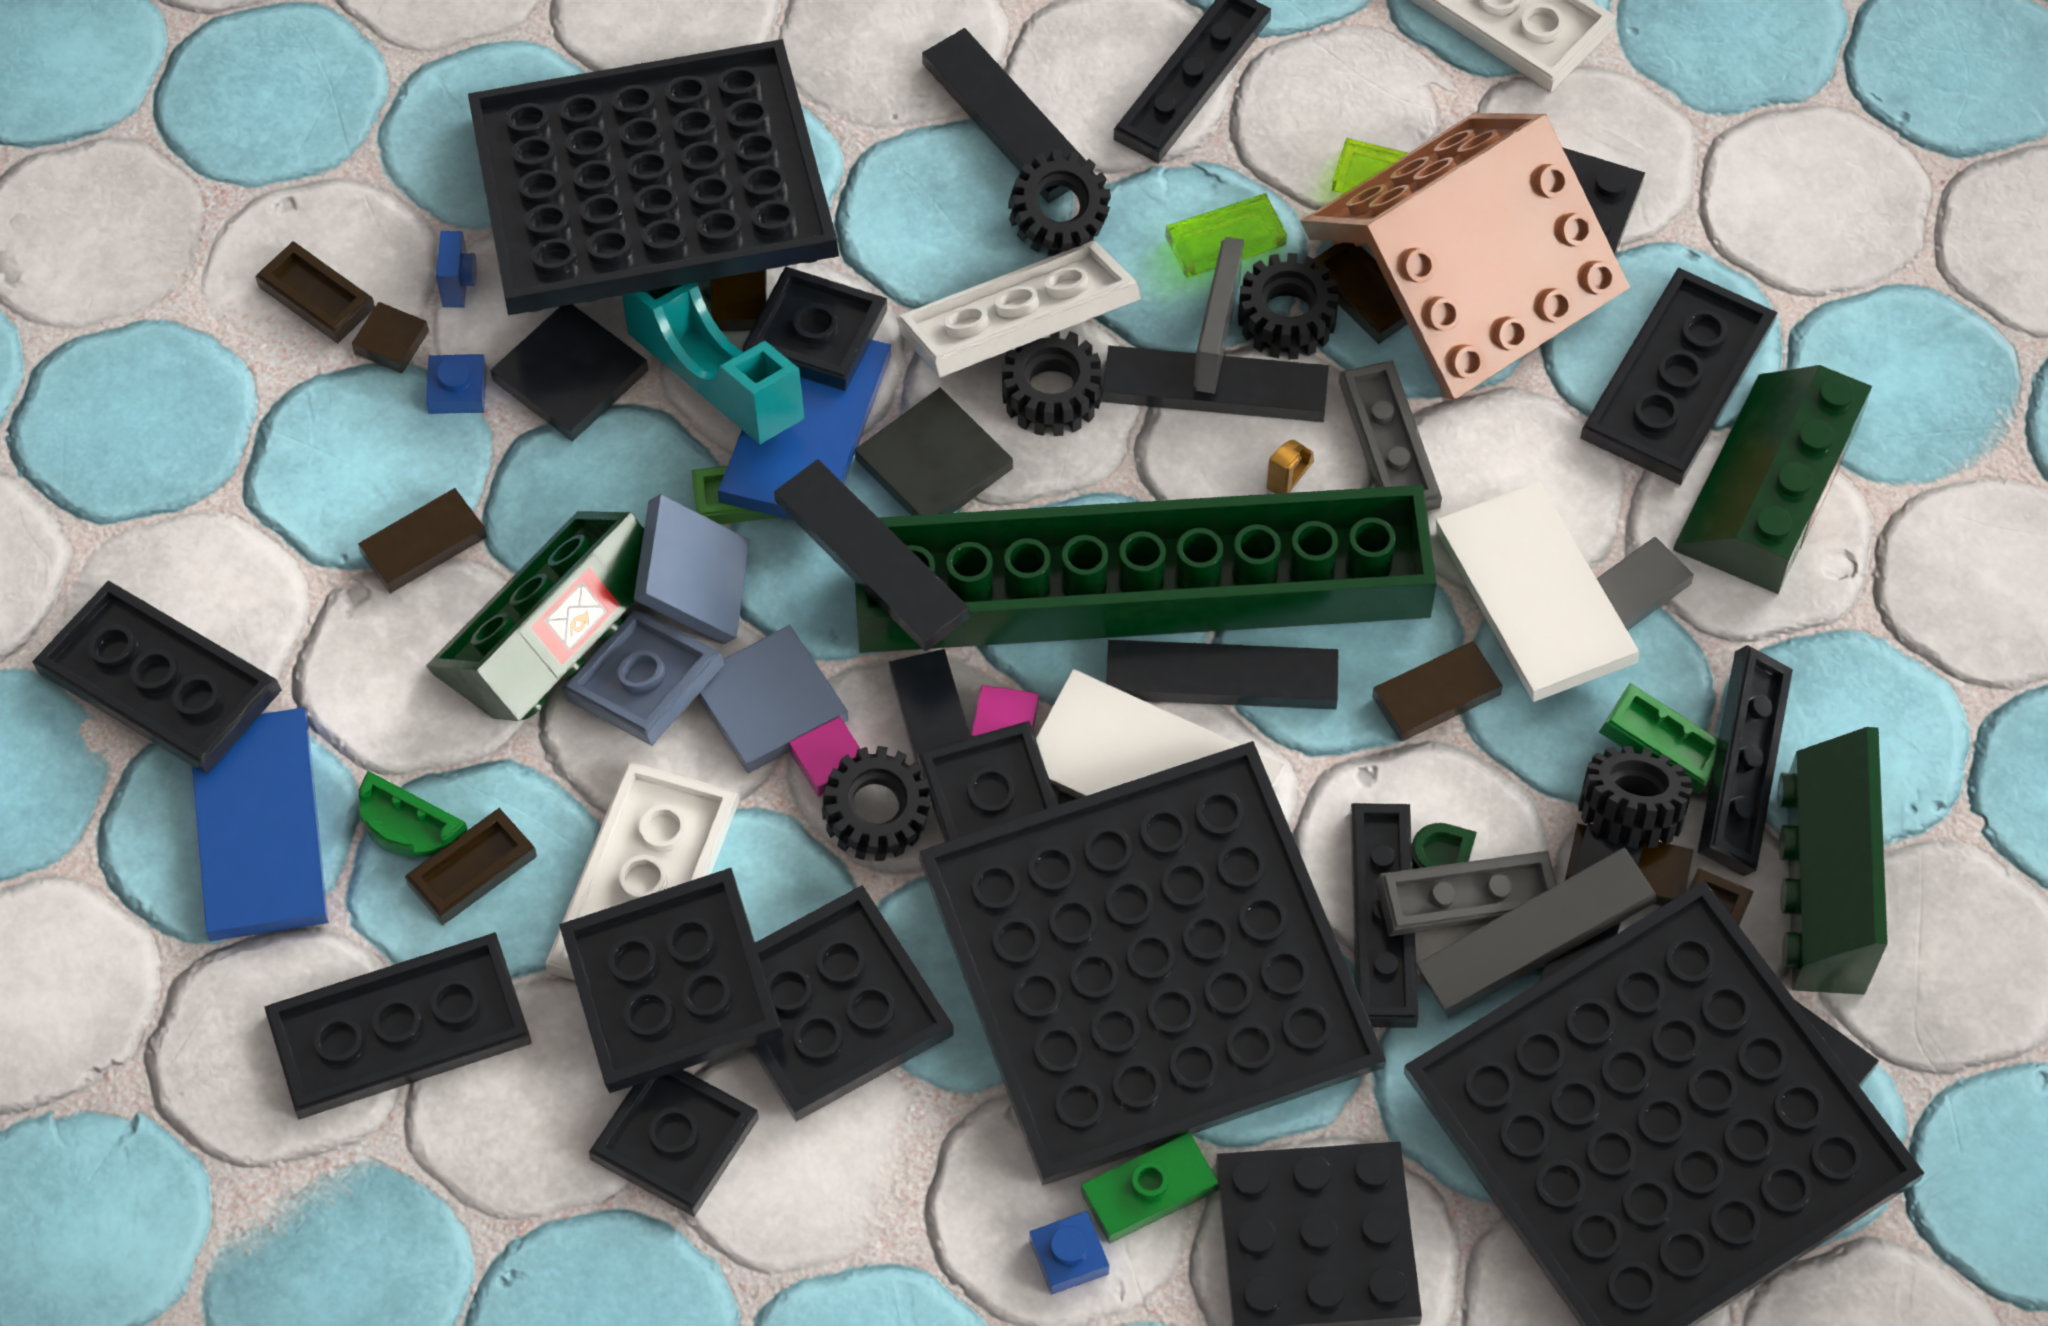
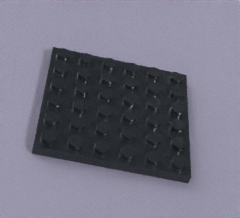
M783 39L468 93L508 316L839 257L836 233Z
M1254 741L919 851V861L1042 1186L1165 1144L1188 1132L1194 1134L1383 1069L1386 1059Z
M1705 880L1404 1066V1075L1581 1326H1695L1918 1183L1925 1174Z

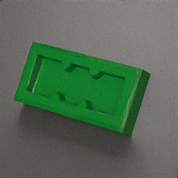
M1629 683L1602 725L1599 733L1621 747L1633 746L1634 753L1641 754L1642 749L1646 748L1653 750L1651 756L1658 759L1662 754L1671 758L1670 767L1680 764L1685 769L1684 776H1690L1692 781V793L1698 796L1712 775L1718 739Z
M1188 1132L1082 1183L1081 1194L1110 1244L1217 1192L1219 1182L1191 1133Z

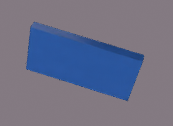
M875 340L871 341L846 391L800 377L805 419L759 445L742 430L718 489L719 503L793 520L775 502L774 491L817 459L844 484L855 449L860 441L891 358V344Z
M305 707L264 713L252 723L207 775L192 766L205 925L209 941L329 923L308 716Z

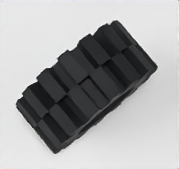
M1052 150L1048 158H1045L1044 154L1041 153L1034 157L1031 165L1026 163L1016 178L1008 202V209H1012L1009 220L1012 227L1018 225L1017 236L1022 242L1026 238L1032 240L1030 249L1038 253L1042 246L1049 248L1048 256H1054L1059 254L1060 250L1067 251L1093 241L1094 237L1098 236L1110 209L1108 203L1111 199L1110 189H1104L1107 179L1103 172L1097 175L1093 172L1096 164L1089 158L1085 164L1078 162L1080 153L1071 151L1068 158L1062 157L1061 150ZM1053 185L1069 188L1079 200V213L1071 220L1063 222L1048 218L1042 212L1039 205L1040 193Z
M1288 253L1287 262H1280L1279 254L1269 256L1268 267L1259 260L1253 264V274L1247 271L1244 275L1243 284L1240 286L1238 323L1239 326H1243L1242 335L1246 341L1254 337L1253 348L1260 353L1268 345L1270 346L1269 357L1279 359L1280 351L1288 350L1289 360L1298 359L1299 349L1303 348L1306 355L1310 356L1316 353L1317 343L1324 347L1329 342L1330 333L1333 334L1336 327L1339 294H1337L1338 285L1335 278L1329 280L1330 271L1324 265L1315 271L1316 259L1306 256L1304 263L1301 264L1297 263V253ZM1294 296L1305 301L1309 305V310L1299 316L1286 317L1271 311L1267 303L1275 297Z
M1060 331L1050 334V338H1040L1015 348V351H1007L1005 364L1002 363V398L1010 418L1012 419L1018 415V426L1025 430L1031 422L1034 423V434L1044 436L1046 427H1053L1054 436H1063L1064 425L1068 424L1072 432L1081 429V418L1089 423L1094 417L1095 408L1099 409L1102 393L1101 360L1098 353L1092 355L1093 345L1085 340L1078 346V334L1069 331L1065 340L1060 338ZM1057 371L1071 377L1073 385L1064 392L1049 394L1036 390L1030 382L1037 374Z
M877 746L875 754H869L867 747L857 749L856 757L851 759L849 754H847L840 760L838 769L833 768L828 777L823 796L822 819L827 820L826 831L830 838L836 835L839 839L837 846L844 852L849 847L855 849V858L865 860L867 853L875 854V861H885L887 853L891 852L896 858L904 854L908 844L912 847L918 841L921 830H924L931 803V797H928L930 786L927 778L921 780L920 774L922 769L916 762L911 766L906 764L907 755L899 750L896 756L892 757L886 755L888 747ZM871 784H879L889 788L896 795L899 803L897 814L891 820L878 824L862 819L857 814L853 804V798L861 788Z
M1622 746L1621 754H1619L1614 747L1607 748L1604 751V755L1596 753L1592 757V761L1588 763L1578 803V811H1582L1581 819L1585 824L1593 822L1591 830L1594 833L1600 835L1607 831L1609 833L1608 841L1617 844L1620 838L1627 839V847L1638 848L1639 841H1644L1647 848H1656L1659 840L1667 845L1673 842L1674 836L1678 837L1682 831L1693 790L1691 789L1692 781L1690 776H1684L1685 769L1680 764L1670 767L1671 758L1664 754L1658 759L1651 757L1653 750L1643 748L1642 753L1637 754L1634 753L1633 746Z

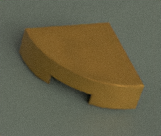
M1293 439L1285 442L1269 458L1266 488L1275 494L1289 493L1313 464V451Z

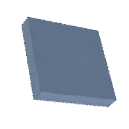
M662 494L648 501L634 600L722 644L736 639L750 539Z
M635 608L621 623L619 628L608 637L566 683L562 690L569 702L653 746L721 670L725 663L719 651Z
M791 625L723 659L725 665L697 695L748 774L790 752V741L839 716L843 722L848 721V710Z

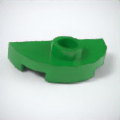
M367 770L359 788L360 817L369 837L385 851L407 858L432 856L468 830L466 822Z

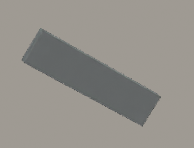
M1624 847L1416 964L1419 973L1447 1018H1450L1656 903V893Z

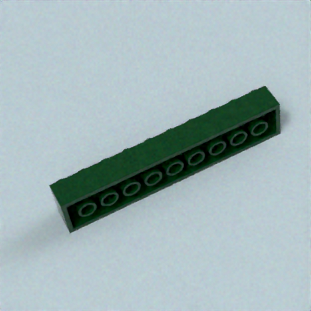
M1423 485L879 517L969 607L970 618L930 649L1431 618L1437 585ZM855 582L859 653L922 649Z

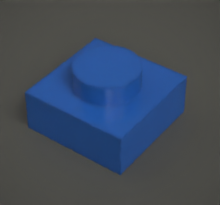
M441 231L436 279L442 307L464 308L466 287L475 286L476 255L475 253H467L463 231Z
M484 354L428 355L426 392L428 413H484L486 386Z
M1087 1211L1029 1231L1030 1244L1051 1295L1109 1274L1110 1265Z

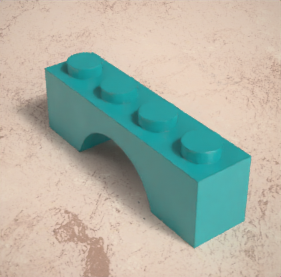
M688 283L654 289L649 292L622 295L628 334L759 445L805 419L799 368L766 341L745 352L735 347L714 322L697 284Z

